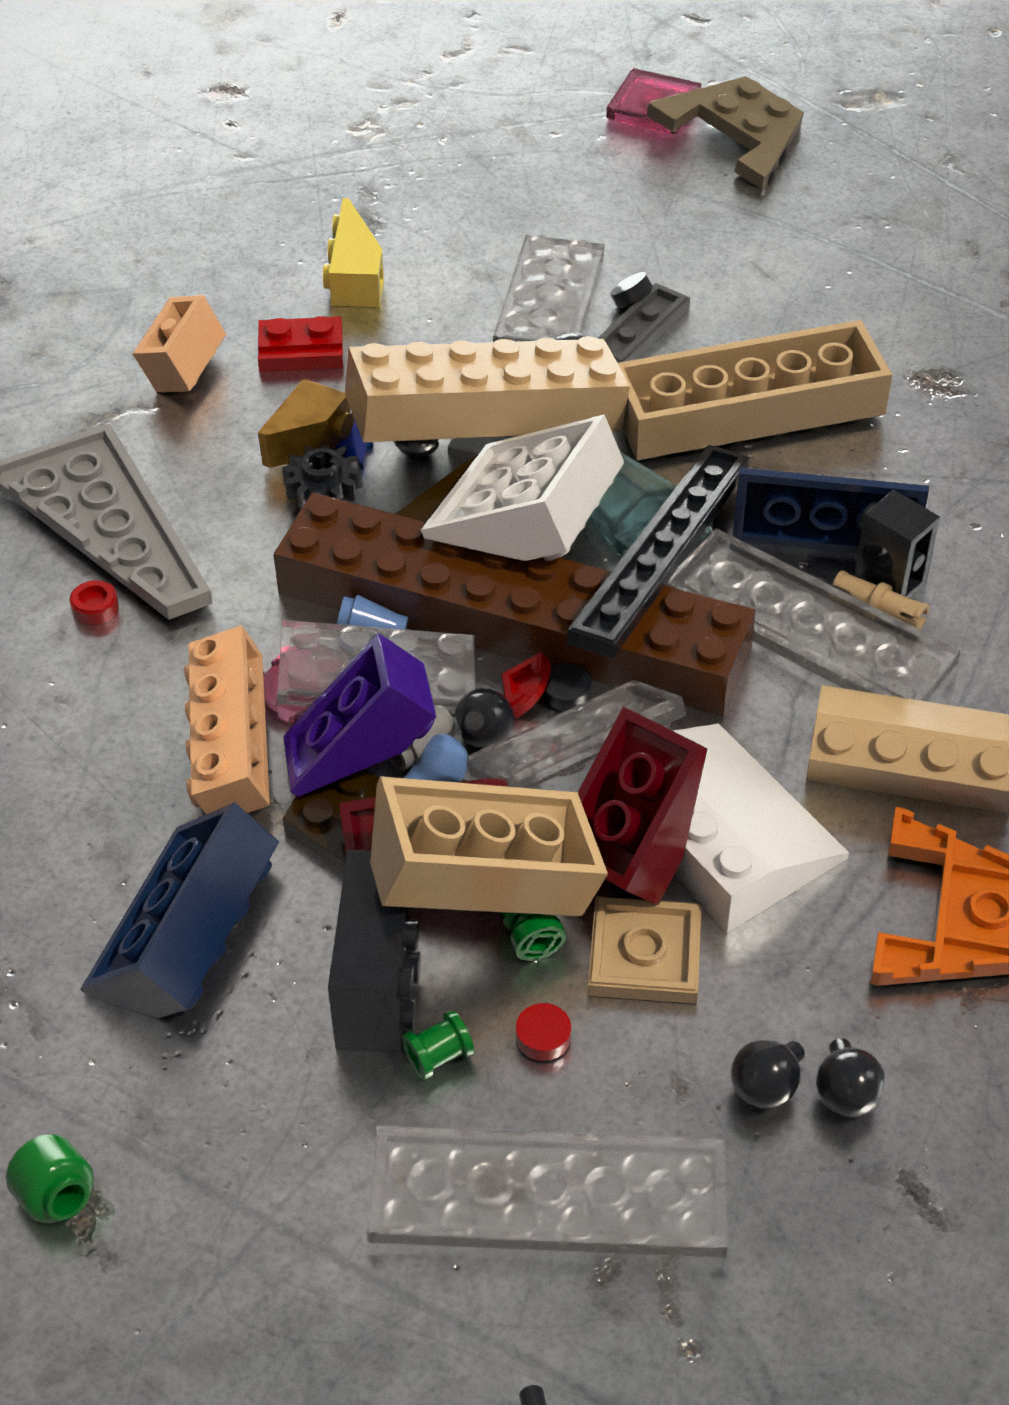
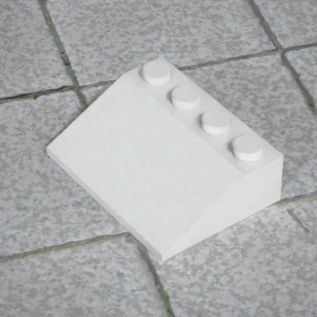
M605 415L486 444L421 529L423 537L429 540L522 561L541 557L549 561L564 556L569 552L570 546L579 532L585 527L586 521L600 504L599 501L608 487L612 485L615 476L624 464Z
M719 723L674 730V732L708 749L684 857L674 877L699 904H702L704 910L726 933L848 859L849 852Z

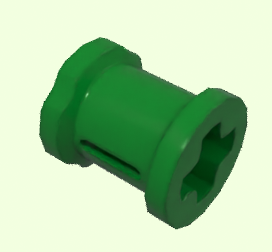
M454 1010L444 1013L441 1022L417 1034L409 1031L402 1035V1045L408 1060L422 1080L433 1077V1070L459 1056L467 1059L475 1053L474 1044L468 1029Z

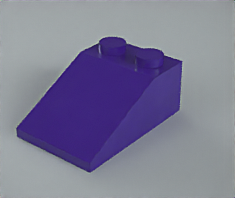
M377 633L283 735L290 792L298 797L403 753L415 739L423 738L430 731L437 717L424 663L380 633Z

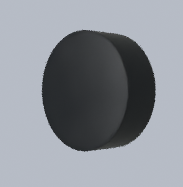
M641 272L616 285L610 291V296L617 307L625 308L647 296L653 286L646 273Z
M570 663L551 667L549 681L543 692V698L546 703L552 708L561 711H574L585 706L591 697V677L584 668Z

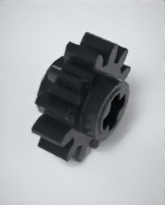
M323 443L321 448L314 450L306 445L304 446L303 457L290 454V466L282 468L287 499L298 498L300 509L303 508L312 492L340 500L345 498L346 500L355 501L357 499L356 489L363 487L358 456L347 457V450L344 446L334 451L330 449L328 443Z

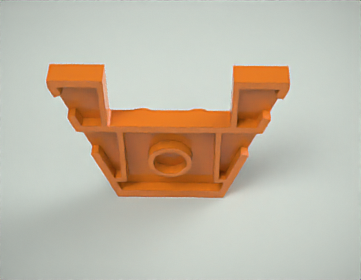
M895 807L888 856L943 866L934 942L878 932L870 984L880 986L1009 974V854L988 845L981 850L957 839L956 831L941 824H938L934 829L914 820V812L905 808Z

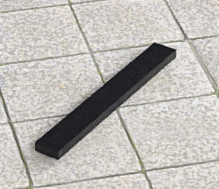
M711 445L705 448L569 627L566 644L612 659L615 657L738 485L739 468H748L750 457Z

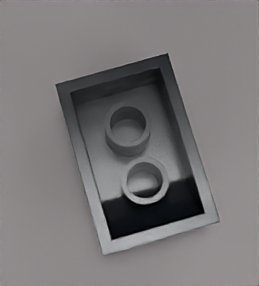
M347 850L328 982L335 1049L402 1053V1035L404 1031H414L416 998H412L413 984L419 985L421 972V952H417L419 921L410 920L409 907L382 906L370 864L371 852Z

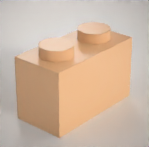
M204 295L170 297L133 352V356L156 393L191 391L206 365L215 355L226 333Z

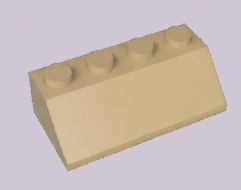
M821 685L806 780L1009 814V714Z
M383 776L380 777L377 783L370 864L382 906L582 916L608 875L578 792Z

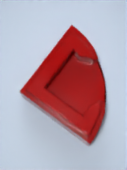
M542 652L501 674L504 696L510 702L516 719L534 706L543 694L549 681L551 662Z

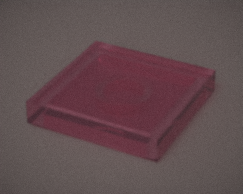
M632 68L607 105L606 118L677 134L680 128L671 132L646 116L648 105L653 100L702 88V83Z

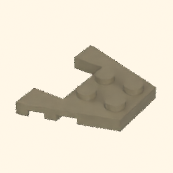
M744 76L653 100L648 105L646 116L671 132L695 117L704 120L751 150L737 160L734 172L762 189L766 186L771 172L777 167L783 151H786L799 129L804 112L790 104L788 100L780 98L767 90L757 81Z

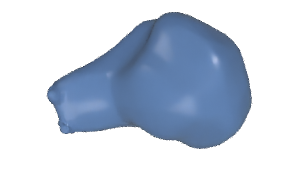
M436 734L427 743L419 762H415L404 778L461 782L467 771V751L454 737L448 734Z

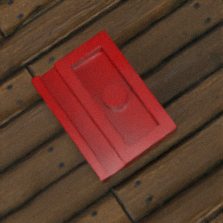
M342 316L258 320L259 372L343 369Z

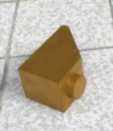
M303 379L258 431L263 466L272 468L289 464V455L295 454L303 457L304 446L306 445L314 450L321 448L323 443H328L330 449L334 450L342 439H346L350 435L354 424V416L351 414L345 392Z

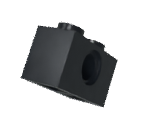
M894 489L878 503L872 502L869 504L860 519L862 532L860 543L854 555V558L857 560L854 576L875 585L881 582L892 586L893 592L908 598L912 597L927 583L940 516Z

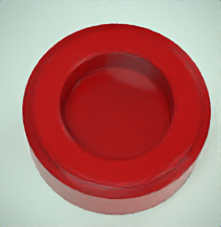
M92 580L84 582L74 588L70 594L69 601L72 614L78 622L85 625L104 624L113 619L119 610L116 590L105 581Z
M538 1003L527 1007L520 1013L516 1021V1043L524 1055L538 1061H549L560 1057L568 1049L571 1042V1021L564 1010L553 1004Z

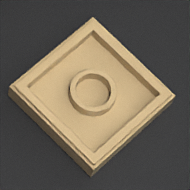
M595 896L588 996L697 1004L702 904L660 901L659 905L642 899Z

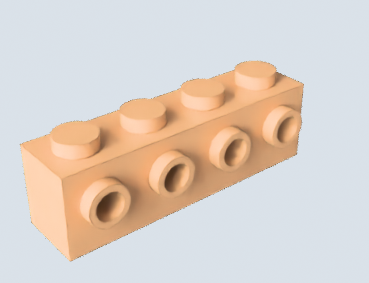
M240 625L188 643L189 664L185 665L184 673L189 686V701L185 703V712L190 723V739L186 740V752L191 762V777L186 781V788L192 804L195 807H201L206 814L234 802L246 813L270 806L263 656L243 626Z

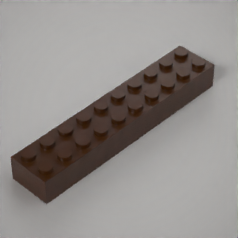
M313 492L273 553L279 594L340 610L344 596L355 599L358 594L397 614L408 616L406 629L525 661L542 652L550 660L551 667L564 663L575 664L584 668L593 681L722 717L725 715L752 649L756 609L669 586L663 588L613 659L566 644L569 627L612 571L563 558L548 561L541 557L522 561L425 539L421 529L426 522Z

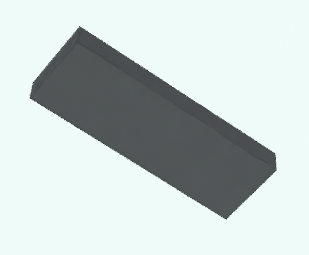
M655 283L647 296L629 307L597 339L605 340L617 363L639 359L690 309V297Z

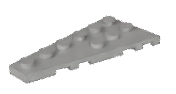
M110 423L0 460V489L167 619L170 620L213 604L211 590Z

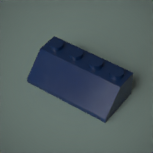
M740 467L732 541L855 553L860 543L862 532L860 519L869 504L872 502L878 503L894 489L926 508L929 486Z
M235 802L176 827L80 990L89 997L156 1019L179 1011L185 1012L189 1010L202 995L203 986L201 983L209 968L214 966L224 955L227 949V944L224 941L230 930L247 913L250 907V902L247 900L255 885L260 883L269 873L272 867L270 858L279 841Z

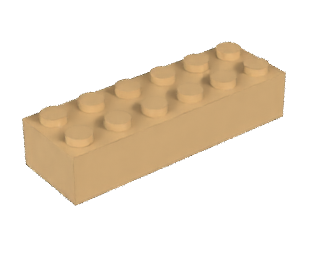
M862 320L619 362L618 365L630 385L622 429L636 460L706 448L708 445H723L885 415L893 374Z
M582 337L579 340L541 338L537 341L524 342L500 339L492 343L455 341L451 344H427L413 342L408 345L396 346L371 343L364 347H349L345 395L363 442L521 436L600 415H605L612 432L622 431L630 385L605 340L595 337Z

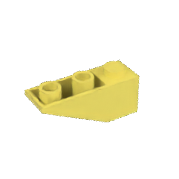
M343 198L340 214L333 215V239L328 240L327 251L328 263L330 264H324L323 288L330 289L331 306L380 307L384 287L382 248L350 199Z

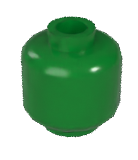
M56 1134L40 1135L22 1145L8 1163L5 1175L8 1191L35 1221L46 1224L61 1222L76 1216L88 1202L95 1181L92 1166L67 1138Z

